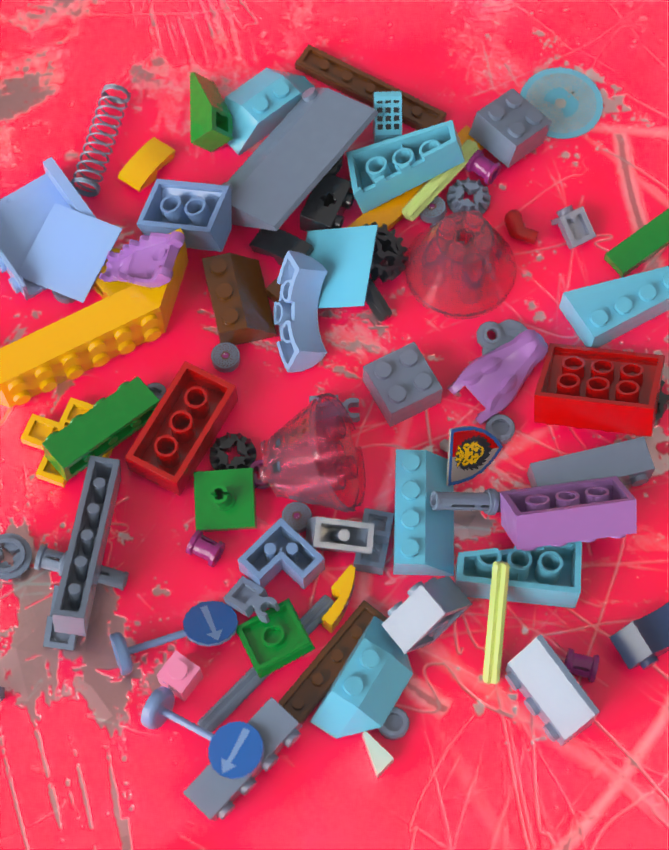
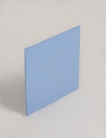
M55 203L17 274L27 281L84 303L107 260L108 251L112 250L122 228Z

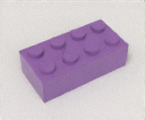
M617 476L500 492L501 525L517 550L532 551L537 549V547L548 545L561 547L567 543L577 541L590 543L599 538L611 537L618 539L628 534L637 533V499Z

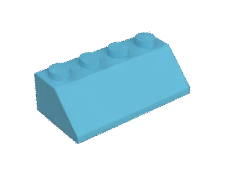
M396 449L393 575L454 576V510L433 511L430 507V496L433 491L454 492V485H446L448 459L427 450Z

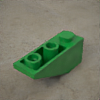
M193 71L190 73V142L209 152H213L233 139L232 114L215 83Z

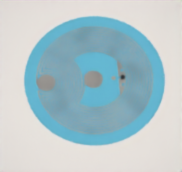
M560 67L542 70L530 77L520 92L522 97L552 121L546 135L548 137L569 139L581 136L590 131L598 123L602 115L603 99L597 85L589 77L573 69Z

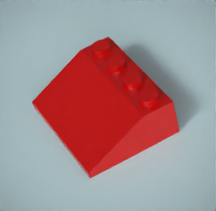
M550 343L534 393V422L577 429L584 428L652 437L665 355Z

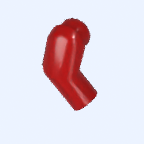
M513 209L506 213L504 223L509 235L514 239L535 245L539 232L525 227L521 212Z

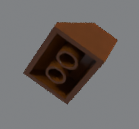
M233 253L202 258L204 275L220 343L228 342L239 345L277 337L259 260Z

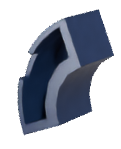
M669 602L654 612L632 621L609 637L629 669L641 666L645 670L659 661L657 657L669 651Z

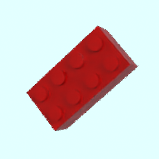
M185 361L126 454L125 459L128 469L180 496L237 403L236 386Z

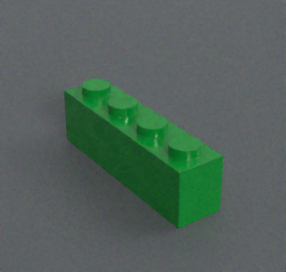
M138 376L131 381H126L112 395L98 400L93 408L85 414L75 416L65 428L51 433L45 442L42 443L45 457L61 476L68 481L88 467L90 455L102 457L145 426L160 400Z

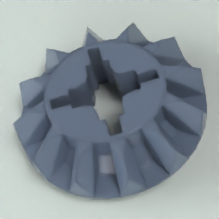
M468 177L462 181L457 179L455 184L449 187L446 199L448 207L454 214L463 218H475L487 211L491 196L488 186L482 185L480 179L474 181ZM464 191L469 195L474 194L473 201H470L468 198L463 199Z
M13 533L0 535V579L8 581L9 579L20 578L26 570H29V565L33 559L31 547L20 535ZM3 548L9 551L11 555L17 554L13 557L14 566H11L6 561L1 563L4 559Z

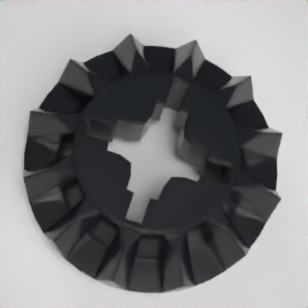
M227 432L225 436L216 438L215 443L210 447V463L214 470L249 468L256 461V448L251 439L244 437L240 432L238 434ZM237 446V453L241 456H235L229 464L228 454L224 452H231L232 448Z

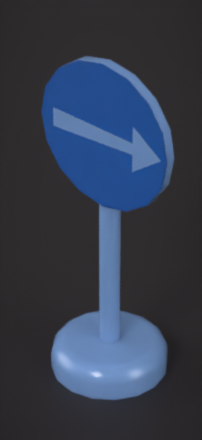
M202 602L192 607L186 613L183 620V630L128 647L122 633L110 634L111 645L121 675H127L133 670L131 654L186 636L193 643L207 647L220 645L228 641L236 633L238 627L236 612L231 606L223 602Z
M161 686L147 699L141 714L142 725L148 729L155 730L161 727L167 719H170L209 740V761L212 768L222 777L232 780L243 779L254 773L261 764L264 755V741L259 731L251 724L241 721L229 722L213 734L172 712L175 696L169 688Z

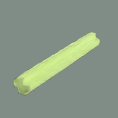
M469 139L462 145L465 162L430 179L402 209V214L406 220L414 221L467 165L471 156L479 150L475 141Z
M496 561L492 566L483 667V681L489 684H498L500 682L510 572L509 563L503 561Z

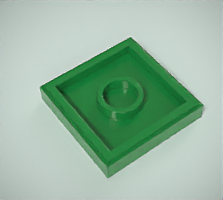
M289 598L278 604L280 607L279 611L273 608L264 611L270 619L268 623L260 621L258 616H255L237 627L238 636L260 679L315 649Z

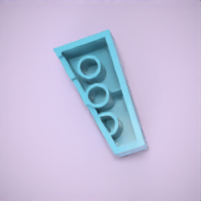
M453 120L346 152L353 195L362 214L465 162L461 141Z
M669 266L563 292L559 309L586 347L598 348L669 310Z
M581 541L570 542L561 547L541 546L532 551L517 550L514 546L513 549L499 550L498 548L458 553L454 583L466 597L490 599L493 563L503 561L509 563L510 566L507 601L566 608L576 607L581 594Z

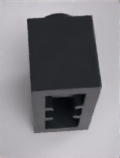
M327 173L311 191L302 209L300 229L307 232L342 228L344 222L343 214L346 209H351L355 199L352 193L351 181Z

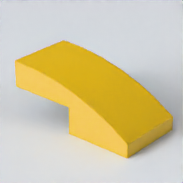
M153 137L127 162L118 174V179L140 192L156 180L158 170L174 159L176 150Z

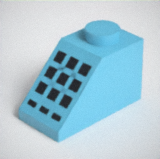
M374 92L373 108L379 113L373 120L375 144L402 135V92Z

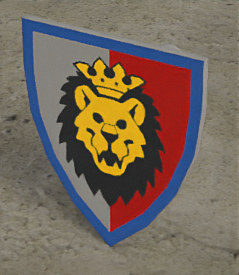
M475 426L450 428L449 440L443 439L439 445L441 450L448 453L446 485L460 484L482 473L503 448L497 438L485 429Z

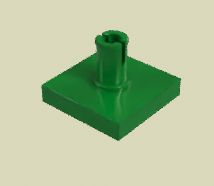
M253 468L194 472L196 531L215 532L257 528L255 473Z

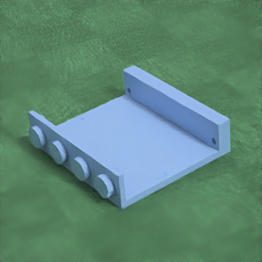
M52 157L42 162L46 174L0 199V271L2 273L7 271L11 277L8 279L11 287L16 294L21 291L26 300L47 289L23 279L17 273L54 204L57 203L96 218Z

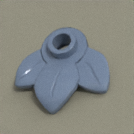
M510 319L499 324L493 321L483 323L476 332L477 342L482 347V355L512 341L521 332L527 330V328L522 323ZM488 331L495 333V340L488 338Z

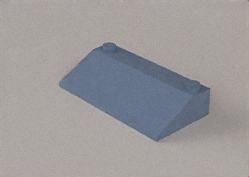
M311 87L302 94V99L235 174L222 184L231 187L232 225L277 231L379 114L377 110L330 88Z

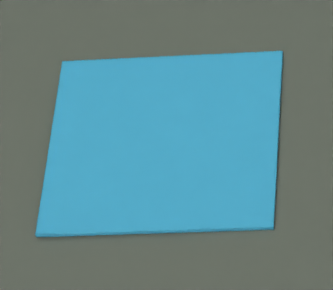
M378 225L307 231L306 242L314 248L309 256L321 263L328 271L321 287L318 309L365 306Z

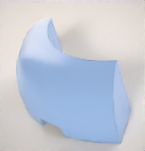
M288 250L277 279V284H281L279 302H274L273 314L274 325H279L281 341L276 343L281 360L287 372L293 373L312 368L328 353L322 342L318 324L319 296L328 271L314 258L300 252Z

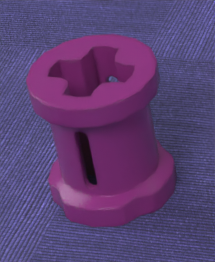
M480 149L471 156L466 166V170L469 173L473 171L482 177L487 185H490L497 178L502 169V164L499 162L494 163L486 158L484 152Z
M197 530L187 545L186 553L189 555L194 554L208 561L209 566L214 567L223 554L225 543L222 541L217 543L204 536L202 531Z
M569 648L564 665L572 675L588 678L589 682L594 683L600 656L595 654L591 657L574 653V650Z

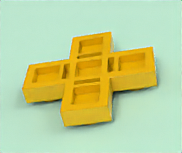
M71 397L59 422L32 413L20 439L23 444L43 450L42 443L45 442L51 433L62 430L69 425L75 416L85 414L94 405ZM113 449L104 454L102 457L109 458ZM44 454L36 471V477L65 488L67 481Z

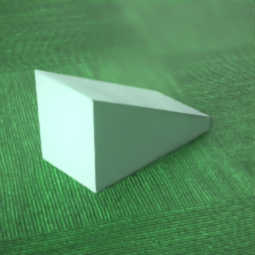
M365 730L363 732V740L378 779L394 762V757Z

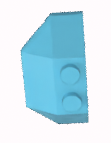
M265 68L225 97V103L232 114L233 139L227 142V144L240 156L269 135L302 99V94L307 89L315 86L305 76Z
M373 616L310 720L312 724L335 739L361 733L365 730L381 728L413 675L407 653L405 654L381 625L383 621L376 616Z

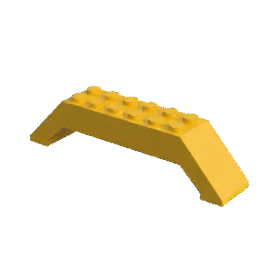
M181 228L175 230V231H178V232H182V233H183V231L181 230ZM185 241L176 257L172 269L173 276L169 283L155 288L133 284L0 348V405L9 408L15 405H23L31 397L42 392H50L58 384L68 379L74 380L85 371L93 367H101L108 363L111 358L120 354H128L136 346L146 341H155L161 334L165 333L188 264Z

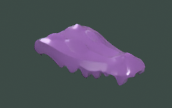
M173 231L171 234L151 232L150 236L141 235L139 241L130 239L129 244L123 245V250H120V253L108 251L106 256L108 259L106 262L107 269L105 273H100L99 278L104 282L122 281L148 288L160 287L169 283L173 276L172 269L176 257L185 241L184 234L178 231Z
M527 329L517 335L512 341L473 360L447 389L455 395L461 391L463 386L467 387L486 408L475 418L482 425L488 419L503 411L515 399L533 368L547 354L548 344L538 332Z

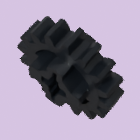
M386 224L378 226L370 271L372 280L375 281L380 277L382 283H385L388 279L392 281L406 269L404 264L409 261V258L403 255L408 251L407 247H402L400 244L403 238H396L394 236L396 233L395 229L390 232L387 231Z

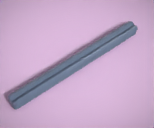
M324 595L300 619L308 636L322 623V617L335 603L327 595ZM252 667L198 720L197 725L213 732L270 674L260 679L254 667Z

